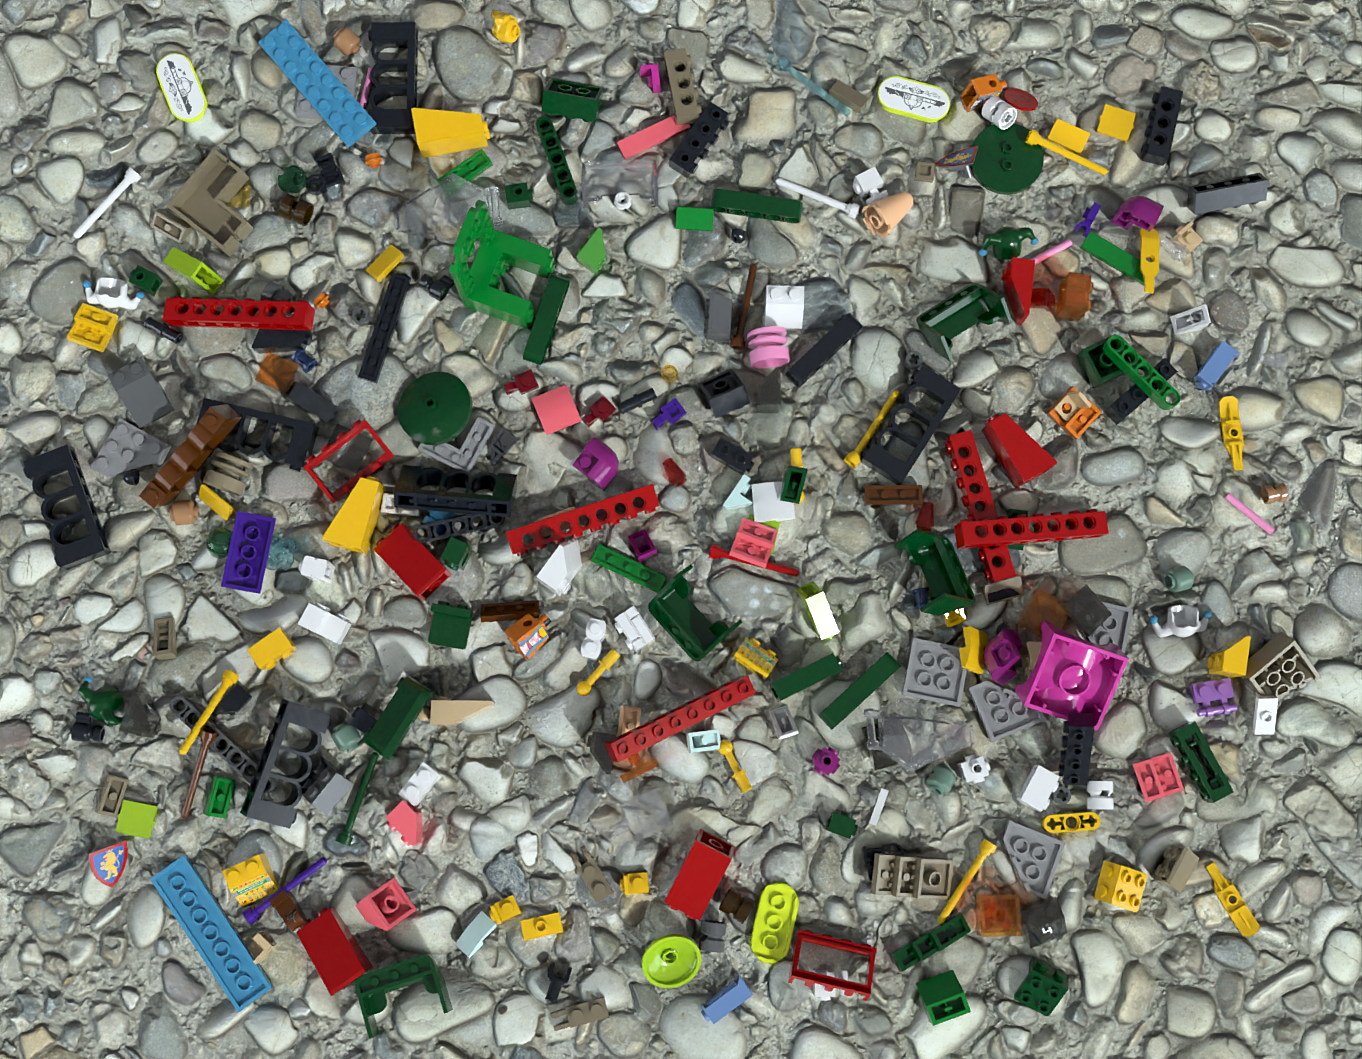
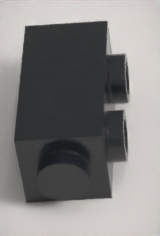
M721 437L711 453V458L741 475H744L746 471L750 472L755 464L752 462L753 455Z
M365 703L361 708L357 707L351 715L354 719L350 725L365 734L369 727H374L382 713Z

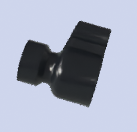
M424 274L418 286L424 290L427 289L431 297L441 302L455 283L447 275L433 280L431 276Z
M77 711L71 739L81 742H87L90 739L95 742H102L105 736V727H92L91 715Z

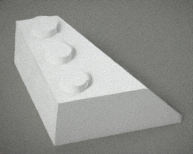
M573 538L568 542L560 544L536 576L543 586L559 597L561 594L565 595L571 587L570 582L582 567L578 539Z

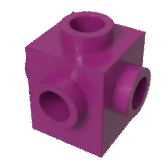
M823 747L821 750L818 748L812 755L813 761L811 764L814 765L813 769L821 776L823 774H834L840 767L838 762L841 759L837 757L839 753L831 747L828 749ZM828 757L830 764L825 765L823 759Z

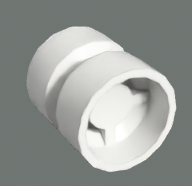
M993 96L985 102L982 108V116L988 121L993 122L1000 129L1005 130L1015 122L1017 110L998 96Z
M1088 781L1087 792L1090 793V796L1087 798V809H1114V798L1110 796L1113 793V781Z

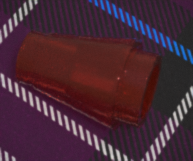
M672 458L662 463L669 483L673 487H679L687 481L686 473Z
M923 502L915 522L917 529L931 531L932 527H934L933 503Z

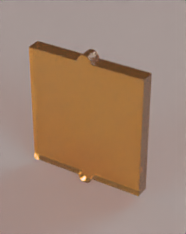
M268 352L263 364L260 365V370L255 380L286 393L291 382L294 381L293 377L299 365Z

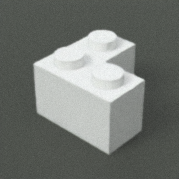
M317 602L315 605L309 603L298 624L341 645L351 626V623L347 622L348 618L339 613L336 616L331 614V609Z

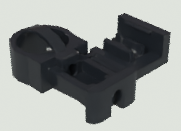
M331 153L315 158L318 166L322 168L321 173L309 176L305 182L306 188L312 195H320L327 192L328 187L339 183L346 184L340 168L336 166ZM322 183L318 190L309 189L313 184Z
M889 843L882 844L883 848L866 849V846L862 847L863 862L868 864L867 861H869V865H867L869 881H872L875 853L904 855L901 845ZM890 846H897L900 851L887 852V849Z

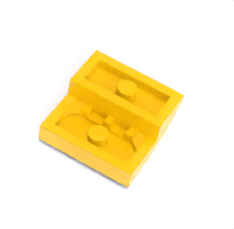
M82 303L74 316L76 322L66 337L71 342L103 353L115 329L118 315Z
M971 626L964 627L966 647L959 648L962 668L977 674H983L986 666L983 654L988 644V636L986 633Z

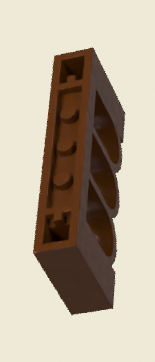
M228 404L211 406L198 421L199 423L190 431L186 441L174 451L169 462L158 471L153 481L149 482L139 496L154 509L172 504L242 416Z

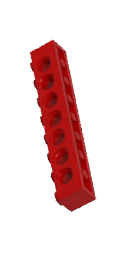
M175 296L174 298H166L163 320L171 326L312 331L315 308L306 300H297V302H291L286 299H280L279 301H272L270 299L255 301L251 298H245L244 300H237L235 298L220 300L215 297H210L209 299H202L200 297L186 299L181 296Z
M972 430L950 435L946 439L945 448L947 453L951 454V467L953 471H956L958 477L956 478V484L958 489L962 490V503L964 507H967L969 513L967 514V519L971 518L972 521H979V518L990 517L991 520H997V511ZM958 450H964L967 456L961 457L958 454ZM964 467L970 468L972 475H966ZM970 485L976 486L978 490L976 494L969 490ZM975 503L983 506L982 512L975 509ZM993 527L994 533L998 535L997 529ZM975 528L976 535L980 536L979 530ZM1007 545L994 546V548L979 547V559L981 562H984V575L990 584L1016 576ZM992 558H997L1000 561L999 567H995L992 564Z
M650 484L505 533L512 554H517V557L528 554V549L535 547L536 550L547 547L546 543L553 541L554 544L565 541L564 537L572 535V538L584 535L583 531L590 529L591 532L602 529L601 525L608 523L609 526L620 523L619 519L626 517L627 520L638 517L637 513L644 511L645 514L656 511L655 507L660 505L654 486ZM636 497L642 500L640 508L633 506V500ZM618 503L624 506L622 514L615 512L614 508ZM599 509H603L606 512L604 520H599L596 517ZM581 515H585L588 518L586 526H580L578 523V518ZM563 521H567L570 524L569 531L565 533L559 528L560 523ZM545 527L550 528L552 531V535L547 539L541 535V531ZM527 533L532 534L534 538L533 542L529 545H526L522 540L523 536Z
M1090 509L1086 510V513L1074 510L1068 512V514L1053 512L1049 516H1045L1044 513L1033 514V517L1021 514L1010 519L1008 516L997 517V520H991L990 517L979 518V521H972L971 518L960 520L961 523L954 526L957 549L1099 538L1109 534L1106 512ZM1083 520L1086 522L1087 527L1084 526ZM1065 522L1069 524V529L1066 527ZM1047 523L1051 525L1052 530L1048 528ZM1029 524L1033 526L1034 532L1030 530ZM1011 526L1016 529V533L1012 531ZM993 527L997 529L998 535L994 533ZM975 528L979 530L980 536L976 535Z
M748 675L739 676L604 743L612 762H621L756 694Z

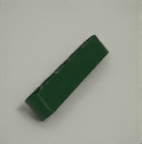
M541 116L536 121L537 132L563 203L573 205L577 201L578 196L569 166L551 118ZM542 126H549L546 130L541 129ZM549 142L555 143L553 146H547ZM556 158L561 159L559 163L552 162ZM566 175L567 178L561 180L559 179V176ZM566 192H573L571 196L564 195Z
M714 189L711 201V209H714L715 212L787 223H799L803 203L799 200L726 189Z
M555 275L550 276L523 353V360L542 365L569 288L570 280Z
M886 652L818 716L831 730L834 729L894 674L901 665L889 652Z

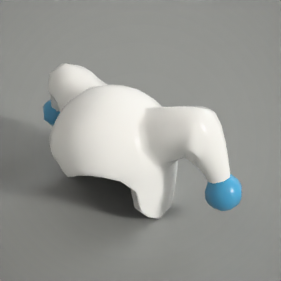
M99 277L95 292L91 290L92 283L89 280L83 282L86 299L90 304H101L107 308L121 307L135 310L140 300L145 297L144 293L139 291L134 299H130L127 296L128 282L116 278Z
M1173 605L1168 608L1166 624L1160 626L1157 622L1158 618L1154 615L1150 616L1149 622L1152 623L1157 637L1162 638L1172 634L1179 637H1188L1196 632L1205 631L1212 613L1205 611L1203 613L1204 617L1199 621L1198 608L1190 605Z

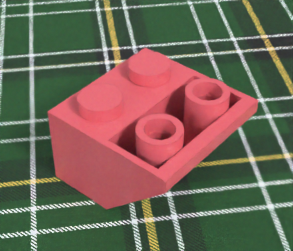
M402 800L385 817L388 820L387 825L394 832L397 830L402 835L401 840L407 846L420 845L422 843L423 813L407 800Z

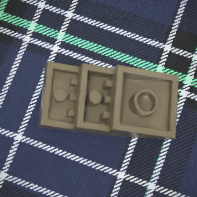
M875 853L871 893L874 895H892L916 899L949 900L954 860Z

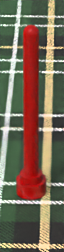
M712 543L708 558L716 560V558L720 559V557L760 567L730 556V551L723 550L718 544ZM767 562L764 568L795 577L799 575L798 569L772 562Z

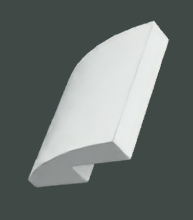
M783 481L751 484L755 522L772 520L778 522L796 519L794 503L780 501Z

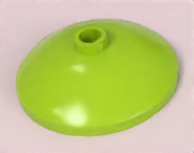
M670 934L656 939L646 948L642 956L641 965L646 979L653 985L661 988H676L688 983L695 977L700 969L702 958L699 947L692 939L679 934Z

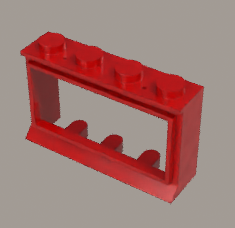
M357 420L351 425L352 430L348 433L343 431L336 437L337 441L334 444H326L320 449L321 454L317 457L313 454L304 461L306 463L304 469L332 503H335L353 489L360 478L366 479L367 476L394 457L366 420ZM364 429H367L385 453L331 493L313 469Z
M798 930L795 936L788 983L792 984L794 979L805 981V986L812 987L816 983L824 985V990L832 992L834 988L845 990L844 995L852 996L853 993L862 994L863 1001H867L871 995L877 948H873L870 944L852 943L849 939H835L828 934L818 935L810 930ZM802 941L867 956L868 965L865 984L797 969Z

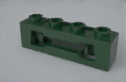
M1195 721L1187 722L1169 732L1172 745L1179 750L1181 754L1179 755L1180 760L1185 766L1187 765L1190 771L1189 776L1194 783H1197L1200 789L1199 794L1204 801L1215 803L1234 793ZM1188 746H1194L1208 774H1212L1214 778L1207 777L1194 751L1190 750Z

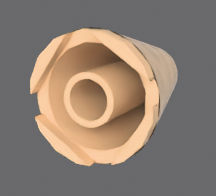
M902 191L864 206L862 209V213L864 212L865 214L863 221L867 229L873 235H880L881 237L879 238L887 237L913 207V197L911 194Z

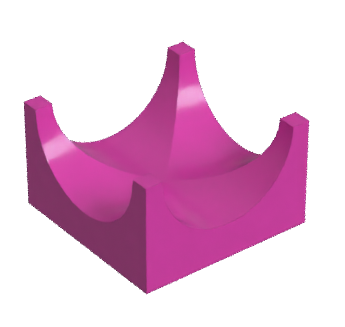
M1043 620L1041 625L1042 644L1036 665L1027 681L1022 685L1017 684L1014 691L1024 706L1067 720L1068 713L1093 714L1094 730L1098 731L1129 658L1116 644L1109 642L1108 646L1091 643L1068 634L1054 626L1051 622Z

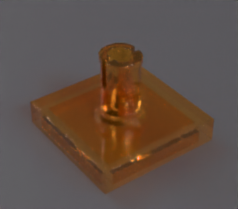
M636 753L628 758L632 766L631 770L620 775L623 783L660 765L656 758L647 763L642 762L639 754Z

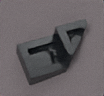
M505 427L501 428L491 441V444H489L492 466H495L519 440Z
M236 684L219 702L212 715H235V712H239L252 699V696L239 684Z

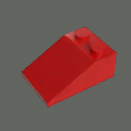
M1013 257L1009 263H1006L1005 269H1002L1001 280H1003V289L1017 325H1022L1030 314L1035 260Z

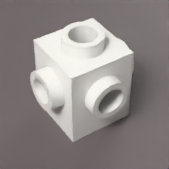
M969 755L965 757L966 761L957 763L963 782L973 781L976 784L985 781L984 777L989 775L990 766L987 759H984L983 756Z

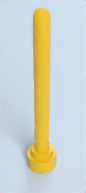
M1034 129L1029 131L1025 139V143L1031 146L1033 144L1043 146L1101 175L1108 173L1105 167L1042 138L1039 132Z
M898 390L892 392L855 450L846 455L844 458L846 464L857 468L861 462V453L899 397L900 392Z
M227 669L221 676L222 683L180 747V754L184 755L188 752L228 687L236 684L239 679L236 673Z
M983 838L980 843L981 847L979 850L981 851L937 919L940 924L946 921L986 856H990L991 853L995 852L997 847Z

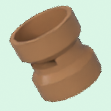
M1278 483L1275 486L1263 485L1261 489L1263 502L1265 504H1271L1274 501L1286 502L1288 498L1286 485L1284 483Z

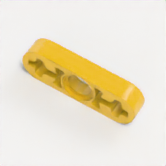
M1094 812L1046 815L1042 819L1041 825L1046 832L1060 833L1095 830L1100 826L1101 821L1100 817ZM1090 815L1091 818L1095 819V822L1090 826L1089 823H1081V820L1089 819ZM1068 817H1073L1076 820V825L1073 828H1069L1066 825ZM1050 818H1052V821H1061V825H1054L1053 829H1051L1050 826H1047V822H1050Z

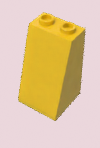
M411 108L417 144L423 158L488 146L487 140L490 139L487 121L482 120L481 114Z
M367 476V479H359L323 535V541L335 547L368 554L382 506L383 493H386V488L382 485V482L378 481L379 479Z

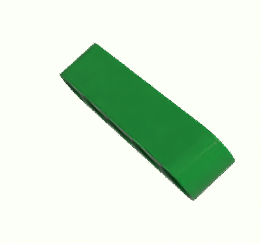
M1113 335L1103 344L1105 355L1159 408L1170 410L1179 404L1181 397L1178 391L1121 336ZM1110 343H1115L1117 349H1113ZM1124 356H1128L1131 363L1126 362ZM1138 369L1142 370L1145 376L1139 375ZM1152 383L1157 384L1158 390L1152 387ZM1166 396L1172 399V404L1166 401Z

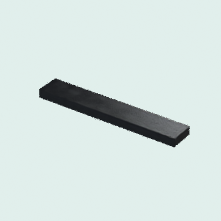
M392 272L358 375L359 379L378 383L411 282V278Z

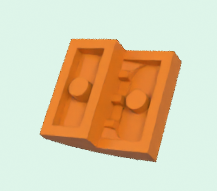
M1070 386L1046 414L1071 437L1078 439L1102 412L1090 399H1087L1092 404L1090 408H1079L1068 421H1064L1054 410V407L1068 392H1079L1074 386ZM1064 403L1062 405V412L1068 414L1071 407L1068 403Z

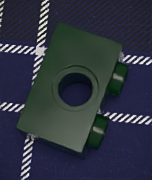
M451 537L441 558L445 561L444 564L454 571H457L458 568L464 570L473 549L468 544Z

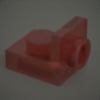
M1032 288L1030 308H1045L1047 312H1051L1052 306L1055 305V295L1049 288Z

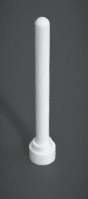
M129 167L125 172L124 180L73 233V236L77 239L80 238L131 183H137L142 177Z
M782 178L775 180V183L779 186L843 210L850 218L856 219L861 206L859 204L849 203L848 205Z

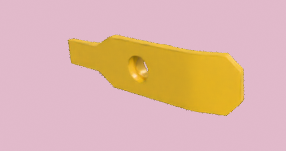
M1142 228L1140 230V271L1144 278V292L1154 293V278L1159 272V232L1153 228L1150 232Z
M1225 396L1218 402L1224 446L1231 455L1233 471L1244 470L1242 462L1244 440L1238 399L1234 396ZM1231 430H1235L1237 435L1232 436Z
M1214 862L1205 866L1214 881V890L1217 897L1242 936L1251 937L1259 932V923L1248 909L1234 884L1224 878ZM1230 896L1235 897L1234 903L1229 902Z

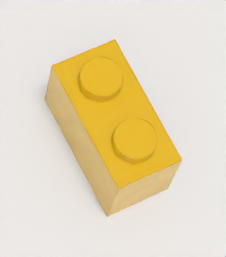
M279 627L247 649L259 669H267L268 671L277 665L276 662L281 658L286 659L294 653L293 650L297 647L286 631Z

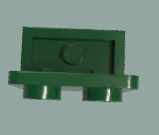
M438 601V604L432 603L431 611L433 612L428 642L439 646L466 649L473 611L468 610L469 606L457 604V607L449 606L450 603Z
M1033 956L1029 961V972L1015 991L1014 999L1044 1016H1049L1068 991L1069 975L1063 970L1049 965L1046 961Z

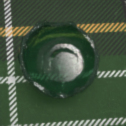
M297 165L285 167V173L278 176L279 188L290 194L300 193L307 182L305 171Z
M219 527L208 534L206 547L213 557L218 559L227 558L232 531Z

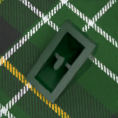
M788 465L783 475L780 501L799 504L808 469Z

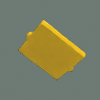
M1105 104L1102 115L1098 118L1100 121L1096 132L1127 142L1130 132L1134 128L1133 122L1136 113Z

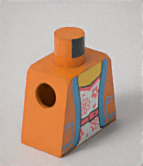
M995 74L972 79L960 95V99L967 112L983 107L989 98L999 96L1002 91L1007 89V83L1004 79L998 80Z
M544 613L537 620L530 614H527L506 629L504 633L516 651L529 661L548 640L549 636L544 628L552 621Z

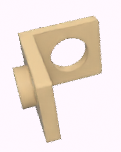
M1080 391L1068 392L1054 407V410L1064 421H1068L1079 408H1090L1092 404ZM1064 403H1068L1071 407L1068 414L1062 412V405Z

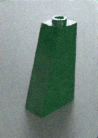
M832 653L771 683L769 686L777 702H780L842 671L841 666L843 665L839 656H834Z

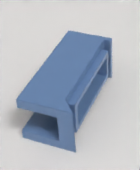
M1222 341L1220 345L1215 347L1192 378V381L1195 382L1199 389L1208 391L1240 352L1225 341Z
M738 974L737 982L735 980L707 1000L706 1005L701 1004L703 1008L701 1013L707 1022L711 1020L715 1024L753 994Z

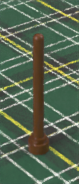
M756 264L750 265L736 335L731 338L730 348L735 350H744L746 341L743 334L757 271Z
M204 727L201 729L199 737L202 743L181 811L182 818L189 816L209 745L216 739L217 731L212 728Z

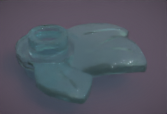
M283 538L280 541L272 540L266 569L276 570L282 567L285 571L288 570L294 562V553L297 548L296 542L291 538Z

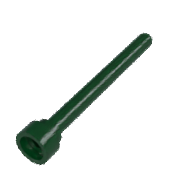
M373 752L369 758L345 827L337 834L335 841L351 845L353 840L351 837L353 833L351 831L379 757L377 752Z

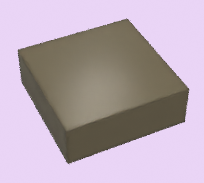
M917 161L914 181L933 183L935 163Z

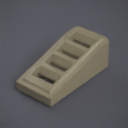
M174 617L154 619L153 656L158 660L177 658ZM169 625V628L160 629V626ZM163 641H168L166 644H161Z

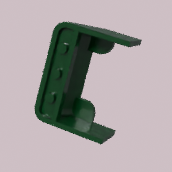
M979 283L967 285L922 313L916 319L918 327L935 352L949 361L953 360L950 349L953 347L951 339L978 322L991 325L999 318L1009 324L1013 321L1004 297Z
M916 529L894 544L895 548L907 552V558L910 563L921 566L933 597L928 599V604L920 608L921 612L939 616L975 603L974 593L953 544L947 537Z
M690 564L662 588L649 602L648 609L692 660L698 662L724 641L742 621L740 619L729 628L723 621H716L711 624L687 597L691 591V586L684 576L693 568Z
M409 675L406 678H400L396 685L398 689L374 727H369L363 736L365 738L364 743L387 760L396 759L397 756L394 753L431 695H437L436 691Z
M428 954L420 955L357 978L355 989L369 1039L380 1035L374 1014L385 1010L387 1006L385 993L423 981L425 989L429 993L439 994L444 1014L453 1010L445 980L432 956Z

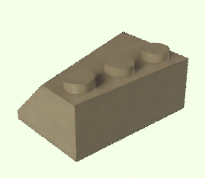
M1282 631L1248 659L1246 675L1242 676L1259 696H1276L1278 699L1289 694V691L1296 687L1302 688L1306 686V683L1313 679L1315 681L1321 679V676L1296 641Z

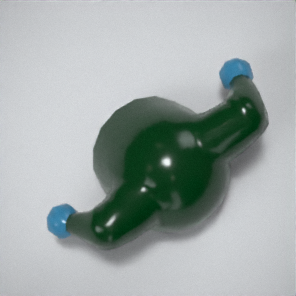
M1006 226L998 229L995 233L985 234L979 255L985 256L987 248L992 245L994 257L1001 260H1010L1013 257L1017 258L1021 254L1022 241L1025 238H1029L1032 245L1038 244L1039 240L1035 237L1031 228L1015 229Z
M84 677V682L79 687L78 693L86 702L87 710L92 717L103 720L109 727L131 721V716L128 714L123 717L115 716L116 713L124 708V699L118 689L111 685H105L96 691L91 690L88 686L92 683V677Z

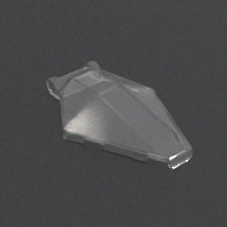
M452 173L441 180V184L433 189H427L407 202V206L394 212L395 229L399 232L455 245L466 215L471 207L476 208L475 203L478 199L486 202L490 213L487 196H491L492 223L494 226H501L503 224L500 217L498 199L500 189L499 187L481 188Z
M905 696L880 710L868 708L863 711L867 722V749L882 750L908 772L953 755L975 744L973 725ZM874 718L878 719L880 742L876 740Z

